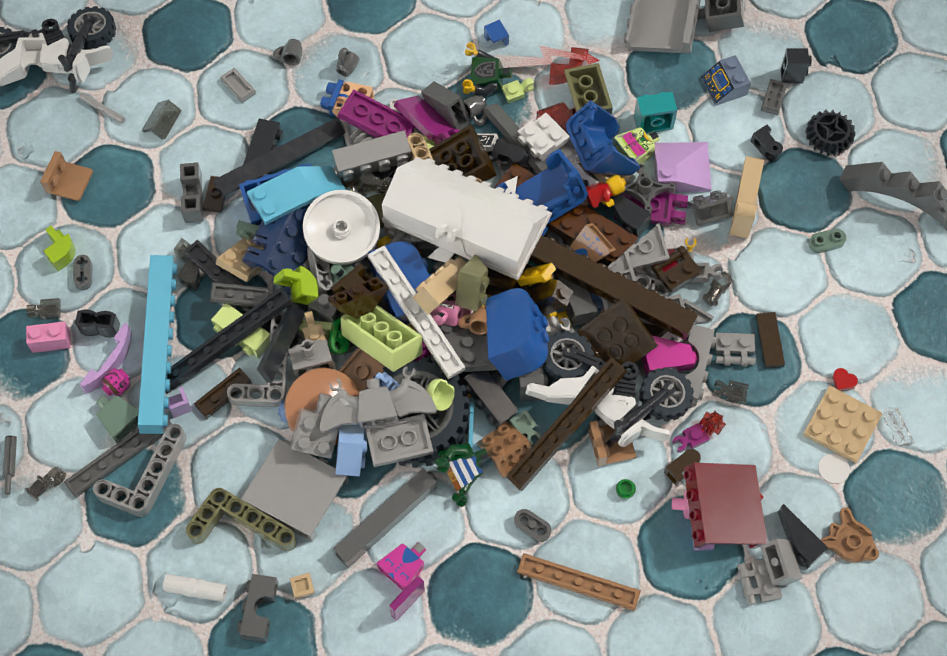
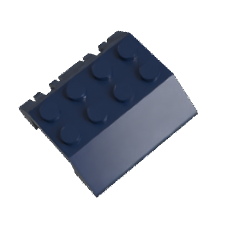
M301 207L267 225L261 221L252 242L264 249L260 250L249 246L242 261L250 268L261 267L273 277L283 269H292L294 271L299 266H302L308 259V245L303 233V220L307 210ZM282 286L288 295L291 296V288Z

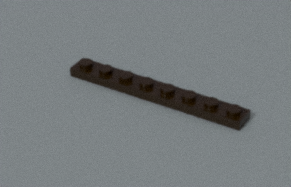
M611 357L507 475V478L520 491H523L628 371Z

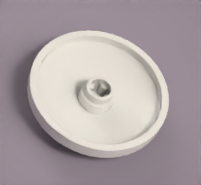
M348 190L330 191L316 198L308 207L303 220L304 238L310 250L323 261L340 265L352 264L365 258L376 246L380 234L379 216L372 203L364 196Z

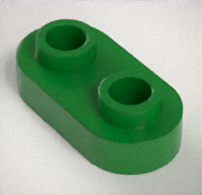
M341 318L332 323L328 340L329 351L336 356L345 353L350 342L342 336V331L338 328V326L341 327Z

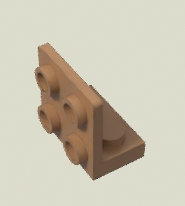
M54 151L40 182L46 193L80 201L93 174V170L68 163L61 152Z
M596 420L589 422L588 432L598 467L636 458L633 442L626 447H620L617 442L611 448H608L605 443L613 434L614 429L609 425L599 427Z
M505 422L476 443L480 449H486L499 475L503 478L514 469L531 449L528 439L509 422Z

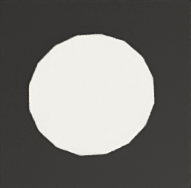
M838 454L823 456L818 465L821 476L831 483L845 481L850 473V466L847 460Z

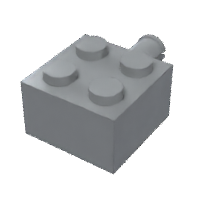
M306 339L301 345L288 349L296 379L313 369H334L327 340L311 341Z
M320 393L316 410L300 407L290 447L292 450L331 459L339 427L325 433L321 432V417L332 396Z

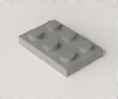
M425 414L399 419L397 423L365 428L374 467L434 454Z

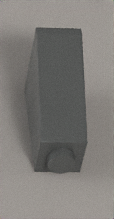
M435 81L421 91L424 100L455 129L460 131L471 123L460 95Z

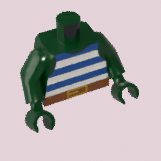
M469 443L450 445L447 450L438 452L440 458H437L435 461L436 465L439 466L437 470L442 473L447 472L456 491H459V493L452 495V500L460 507L466 505L467 497L464 495H467L473 483L483 474L479 463L490 459L485 448L473 452Z

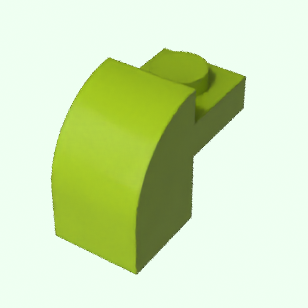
M50 225L45 230L53 244L43 250V252L59 272L72 262L76 249L69 234L64 236L59 229L55 230Z
M299 266L294 271L292 269H283L274 276V284L291 288L292 302L309 305L318 298L317 281L313 274L305 267Z

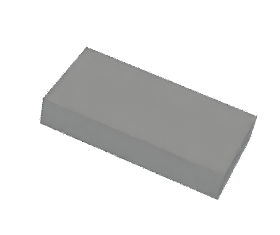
M235 68L220 77L224 85L241 103H244L256 94V90Z

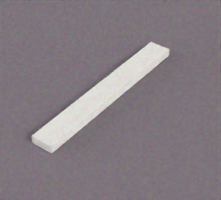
M382 246L369 253V260L384 283L388 285V289L417 333L422 336L423 342L446 377L450 379L464 371V364L432 316L428 315L412 298L416 292L386 247Z

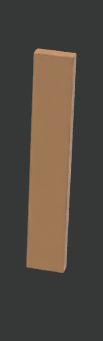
M525 553L522 555L517 570L519 575L632 611L636 609L641 590Z

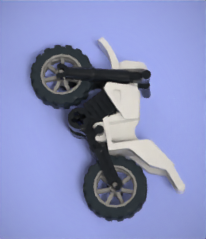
M93 6V8L84 7L85 9L77 10V13H73L71 19L67 21L68 34L73 44H69V41L60 30L57 20L52 18L42 22L41 30L34 29L31 32L24 30L12 32L10 28L4 29V27H0V86L25 78L30 65L34 64L42 67L43 71L70 73L68 76L69 90L71 93H75L77 91L76 81L82 83L86 80L90 72V66L105 63L113 58L111 48L106 46V43H110L113 40L112 37L116 35V25L113 16L108 10L106 11L103 7L98 8V6Z
M568 330L562 333L560 331L556 332L554 336H549V342H547L548 355L542 364L543 371L548 373L547 376L549 378L556 379V382L549 387L530 383L526 388V394L546 402L570 405L606 362L594 356L590 342H587L583 335L581 337L578 335L579 333H571ZM561 347L562 353L556 351L555 349ZM553 355L561 358L555 361ZM629 361L623 363L621 366L628 372L594 410L605 423L614 429L613 434L605 444L608 448H611L618 442L620 447H626L635 441L639 435L658 441H667L670 438V431L652 426L646 420L651 419L652 415L655 416V419H664V421H670L671 419L674 421L679 419L680 416H684L694 398V389L691 387V381L685 378V374L677 372V369L673 368L671 370L669 367L657 368L654 372H650L643 380L639 391V400L642 401V405L639 407L635 401V379L639 372L638 366ZM660 384L662 389L655 388L654 386ZM672 396H680V401H676ZM670 401L674 404L672 406H667Z

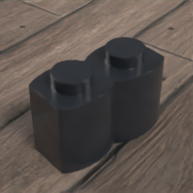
M88 309L77 311L75 325L81 334L85 336L101 335L112 338L118 333L120 322L115 313L110 311L96 313Z

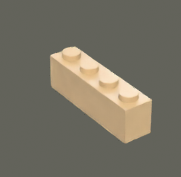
M461 256L455 260L451 258L416 288L417 293L412 298L428 315L457 290L458 272L466 264Z

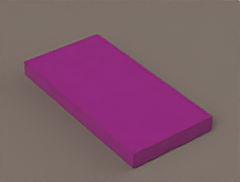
M354 89L337 118L376 138L404 130L408 138L416 128L401 113Z

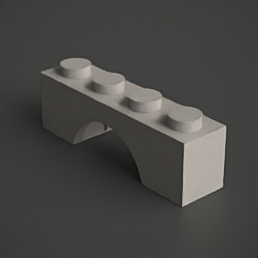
M698 325L692 327L687 344L691 345L692 351H695L697 357V368L685 377L691 381V387L694 389V398L691 403L693 406H696L698 400L702 401L704 389L701 386L702 382L706 383L708 372L705 369L706 365L710 366L713 356L709 352L710 348L714 349L717 337H713L714 329ZM674 396V399L679 402L680 396Z

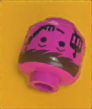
M113 368L102 378L104 385L102 389L108 396L112 394L114 396H121L131 386V378L121 368L119 370Z

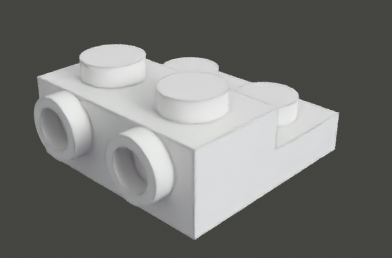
M547 113L534 122L532 120L518 130L519 142L523 146L526 145L532 156L538 157L542 162L548 155L570 140V136Z

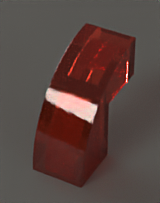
M571 47V53L584 56V51L589 53V49ZM570 58L569 65L551 63L549 85L567 83L564 70L585 66L587 64L586 60Z

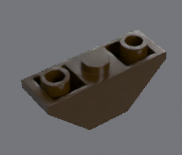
M377 276L328 297V301L338 311L351 317L359 318L373 312L387 292L388 285Z

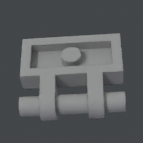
M715 334V337H717L715 353L723 354V356H716V364H723L724 366L737 364L741 365V367L755 365L756 358L748 357V355H754L755 353L754 334ZM730 354H740V357H731Z
M764 559L751 562L750 571L746 569L745 563L737 565L739 571L737 575L739 580L742 581L744 588L742 592L744 598H747L748 605L756 604L755 596L760 597L761 603L782 599L779 585L772 584ZM751 578H754L757 588H752Z

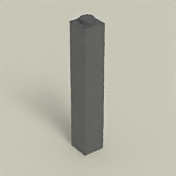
M422 468L333 548L334 554L347 568L353 565L437 489L436 476L431 471L427 472Z

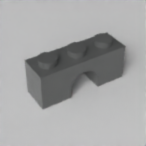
M199 163L180 164V181L183 189L181 213L185 223L204 221L202 173Z
M252 574L251 580L247 581L246 592H248L247 600L243 601V620H239L237 629L243 640L267 643L271 622L267 617L258 616L257 608L263 602L275 603L279 585L277 577Z

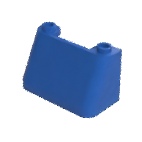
M590 100L568 119L566 130L585 170L595 174L630 176L640 169L636 159L627 158L618 152L612 141V138L620 130V124L615 116Z
M560 149L552 152L546 158L547 169L517 186L515 194L519 195L518 199L532 200L533 205L537 207L539 205L547 206V211L552 212L548 223L583 203L588 196L580 173ZM505 182L495 187L503 188L505 191L508 188Z

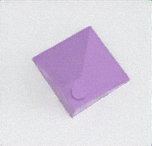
M708 142L654 143L655 182L662 184L674 183L676 185L675 192H706L712 190Z

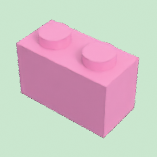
M66 322L26 326L27 345L32 353L71 348V331Z

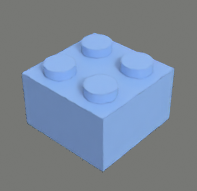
M359 424L342 425L339 427L336 475L360 476V469L365 468L367 433L366 429H361Z

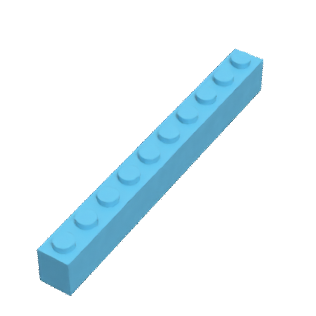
M150 255L138 415L139 434H164V427L168 426V415H165V409H169V397H166V391H170V379H167V374H171V362H168V357H172V345H169V340H173V328H170V324L174 323V312H171V309L175 307V295H172L173 290H176V279H173L174 274H177V263H174V258L171 255Z

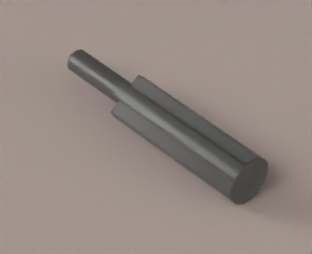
M12 435L5 436L3 475L5 477V495L11 494V479L15 476L17 437Z

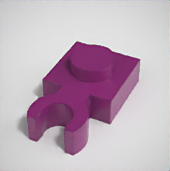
M699 422L683 430L682 434L684 437L676 436L672 443H682V446L677 450L678 453L685 451L688 445L691 449H695L708 442L710 438Z

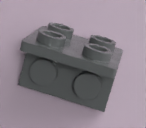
M721 190L712 191L709 196L698 195L693 197V200L688 201V205L693 207L696 225L699 226L733 216L730 201L734 200V197L727 194V192H721Z

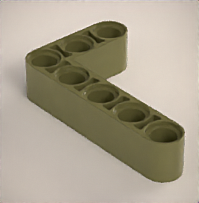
M215 488L210 492L186 527V533L190 541L195 544H201L207 539L221 517L226 515L283 551H291L297 544L291 529L223 488ZM218 497H225L222 502H215ZM240 506L241 510L239 512H232L234 507ZM213 513L211 518L204 519L205 514ZM252 516L258 517L254 523L248 522ZM269 526L275 527V529H274L273 532H271V533H266V532H265V529H266L267 527H269ZM196 529H200V530H201V532H200L199 535H197V536H193V535H192V533H193L194 530H196ZM286 536L292 538L288 543L281 542Z

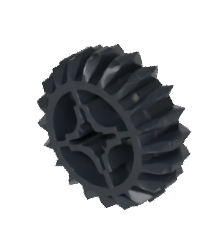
M825 109L823 113L819 111L808 121L805 130L807 134L806 140H809V146L814 145V151L819 149L820 154L826 152L827 157L830 153L836 156L838 152L842 154L845 150L847 151L851 144H853L856 135L854 131L855 125H851L852 120H847V115L842 116L841 111L835 113L834 109L831 112Z

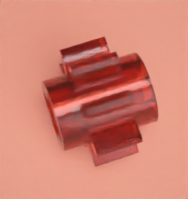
M715 410L711 414L706 412L703 415L704 418L699 422L703 424L702 431H706L709 436L714 433L719 435L726 425L723 422V415L716 413Z

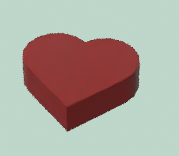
M838 368L833 373L836 389L846 391L856 387L858 383L857 376L848 373L846 369Z

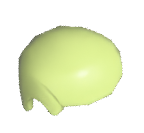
M439 378L432 380L426 387V391L434 401L436 409L443 411L448 409L453 402L454 387L448 384V381Z

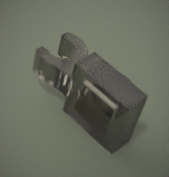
M60 298L40 299V305H26V313H28L30 318L40 315L41 320L60 319L61 300Z

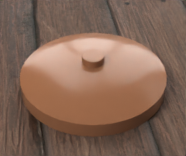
M329 368L313 369L298 377L290 386L284 402L285 418L292 432L295 429L300 407L316 410L320 393L328 394L332 397L337 393L330 389V383L333 388H338L339 383L336 379H339L342 384L341 388L345 389L350 396H359L360 391L355 383L345 374ZM337 434V438H336L335 445L338 444V434Z

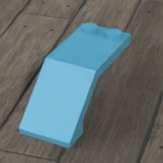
M331 166L296 167L247 191V195L263 222L267 225L313 202L316 198L327 192L346 189Z

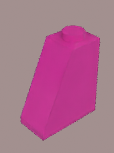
M652 336L658 347L642 357L646 376L650 372H654L655 369H663V367H669L671 370L673 368L677 369V372L692 370L697 362L695 351H692L691 345Z

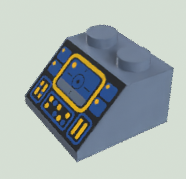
M736 55L719 60L701 75V80L715 106L748 95L751 82Z

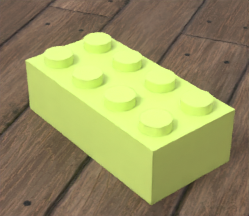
M378 305L373 312L359 318H354L347 314L341 317L342 336L392 372L423 354L422 336Z

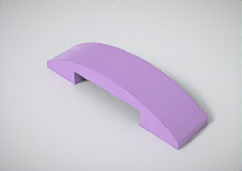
M124 323L115 335L114 340L117 346L100 370L96 372L91 369L80 383L85 393L88 394L102 386V378L113 368L119 369L129 351L132 332L128 324Z

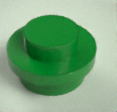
M622 479L616 485V493L623 499L633 497L636 492L635 484L629 479Z

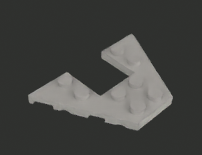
M657 224L649 233L641 237L636 244L627 249L615 262L613 261L608 266L609 270L620 272L631 281H637L634 269L669 261L670 257L660 224ZM681 294L665 297L666 299L671 298L675 300L678 305L684 307ZM601 298L604 311L614 305ZM639 317L643 323L652 324Z

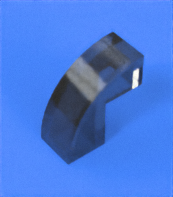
M181 238L173 249L176 258L185 262L177 277L180 284L197 291L201 283L202 271L184 255L183 251L191 244Z

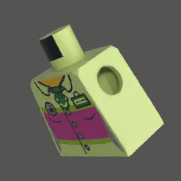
M637 128L615 136L613 143L618 152L627 158L636 159L638 164H643L653 156L655 151L654 143L659 141V136L655 131L647 135L642 128Z

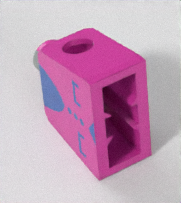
M419 542L411 549L402 543L379 560L377 567L403 591L422 572L424 561L420 557L426 551V548Z

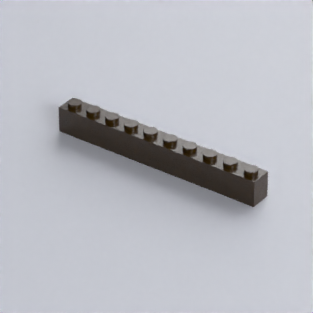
M541 235L529 258V261L538 266L552 263L556 268L553 272L554 274L613 304L625 298L638 317L683 340L687 339L698 317V314L693 309L684 308L678 305L675 300L660 296V293L655 290H648L640 282L631 281L622 273L613 272L606 265L591 261L590 257L574 252L569 246L558 244L551 237L546 238Z

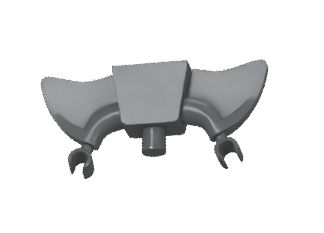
M406 366L403 369L405 378L401 380L398 388L391 391L388 390V387H380L379 379L375 378L367 380L368 390L360 391L359 396H350L345 389L341 388L342 384L339 379H336L339 383L338 388H333L330 383V389L337 393L329 400L323 411L320 430L325 433L342 425L359 424L362 429L399 422L398 416L400 418L410 413L434 414L437 409L429 393L422 386L410 380L416 375L415 368H413L411 375H407L408 367Z

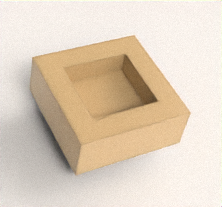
M310 573L290 578L295 600L315 594Z

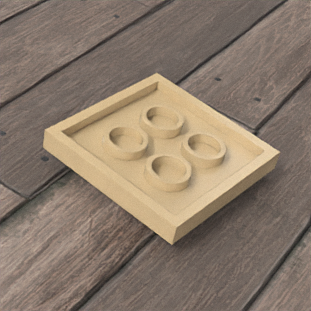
M829 385L803 436L857 463L883 413Z

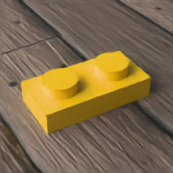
M552 263L526 268L516 281L520 286H531L539 282L545 283L551 279V274L556 268Z

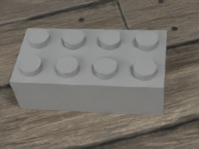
M405 130L332 150L333 162L338 178L344 182L353 181L355 177L359 176L368 177L376 171L386 172L391 167H399L410 162L411 150Z

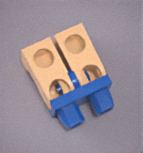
M338 79L337 83L328 82L326 93L332 96L331 98L322 97L320 102L321 108L329 110L331 116H338L339 111L353 89L374 99L373 87L344 82V80Z

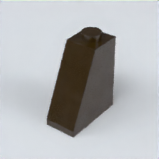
M550 279L545 283H535L530 297L542 314L546 316L567 307L573 290L559 280Z

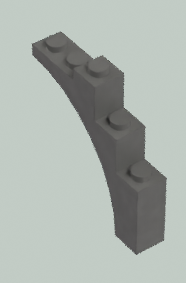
M883 162L845 166L839 180L848 191L874 192L900 199L926 212L947 230V190L940 181L920 183L911 171L891 173Z

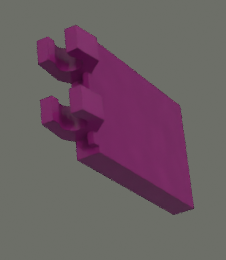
M419 95L396 100L393 106L429 140H434L435 144L442 142L443 138L445 140L459 131Z
M665 191L651 200V224L668 226L673 224V222L675 224H685L686 212L675 210V206L677 208H687V195ZM621 194L645 210L644 205L638 199L628 194Z

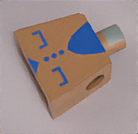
M593 223L587 224L570 246L574 252L590 257L591 261L595 263L616 250Z

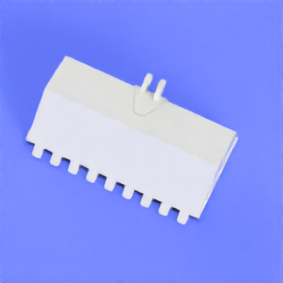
M417 157L397 168L382 203L383 223L469 260L474 255H477L486 267L516 280L520 278L552 215V212L547 211V206L539 205L537 207L533 205L532 200L518 199L519 195L512 193L508 195L504 193L505 189L500 187L493 189L488 182H476V177L462 176L463 172L459 170L452 172L448 170L449 166L444 164L437 166L434 164L435 161L429 158L423 160Z

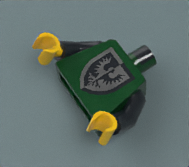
M472 42L467 43L466 47L469 49H465V55L475 56L472 57L470 80H464L462 84L464 94H469L472 91L475 96H489L493 92L501 90L503 88V79L512 78V68H503L499 58L479 49L475 50L476 46Z

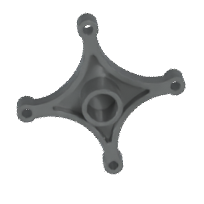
M640 163V169L637 171L639 173L638 178L633 183L626 185L625 191L620 194H628L638 199L644 205L645 210L652 213L651 200L665 191L674 193L676 185L674 183L662 184L653 181L646 175L644 164Z

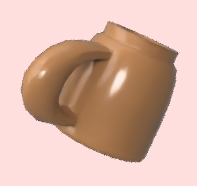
M481 306L477 312L473 311L472 314L461 317L458 321V326L462 329H470L472 333L477 335L486 334V307Z

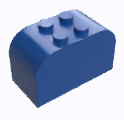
M400 241L386 245V249L417 293L416 288L432 275L427 272L428 265L425 258H421L418 250L410 243ZM370 261V268L374 275V278L378 276L382 280L379 273ZM388 289L383 298L390 314L405 325L410 324L411 322Z
M515 288L488 297L486 301L488 359L505 380L537 370L545 362L548 355L547 342H549V336L546 327H548L546 317L523 289Z

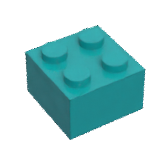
M660 92L654 95L637 97L634 111L636 128H642L646 134L653 131L660 132L674 129L677 106L673 92Z

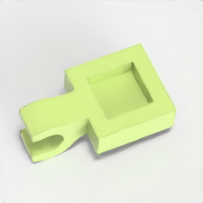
M527 78L521 84L516 80L503 85L502 92L508 104L525 98V92L534 90V82L532 78Z

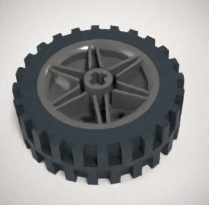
M421 357V361L412 360L394 372L387 367L383 368V373L386 372L399 384L405 378L403 369L407 366V375L412 374L413 368L416 370L415 377L410 380L416 382L425 390L432 380L439 378L448 381L447 383L454 387V399L448 409L443 411L437 410L434 414L410 413L400 418L398 416V419H404L425 414L434 454L399 462L401 466H405L406 462L412 463L413 468H418V463H426V467L432 466V461L440 458L438 452L447 450L452 444H462L463 435L467 434L469 422V399L466 395L465 386H461L459 376L455 375L448 379L444 373H440V366L436 360L432 364L427 362V358ZM438 415L439 418L434 421L432 416Z

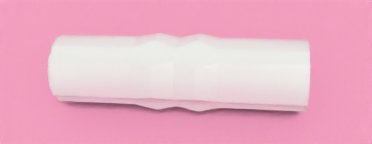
M166 574L163 582V591L196 597L198 599L224 602L228 586L203 579Z

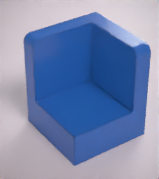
M500 19L484 26L486 41L491 40L493 43L502 40L505 46L509 45V34Z

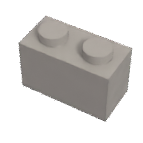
M775 539L760 546L773 585L786 586L803 579L790 540Z

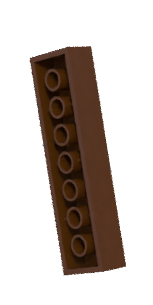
M513 163L496 186L518 176L517 187L536 175ZM582 203L546 225L548 230L560 236L563 243L570 247L587 224L593 223L616 249L613 253L597 262V264L602 263L607 267L638 241L637 236Z

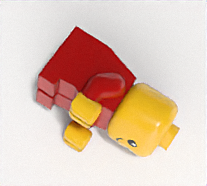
M615 175L605 182L586 187L589 205L595 208L601 202L608 207L613 206L614 202L610 197L625 191L624 185H626L624 178Z

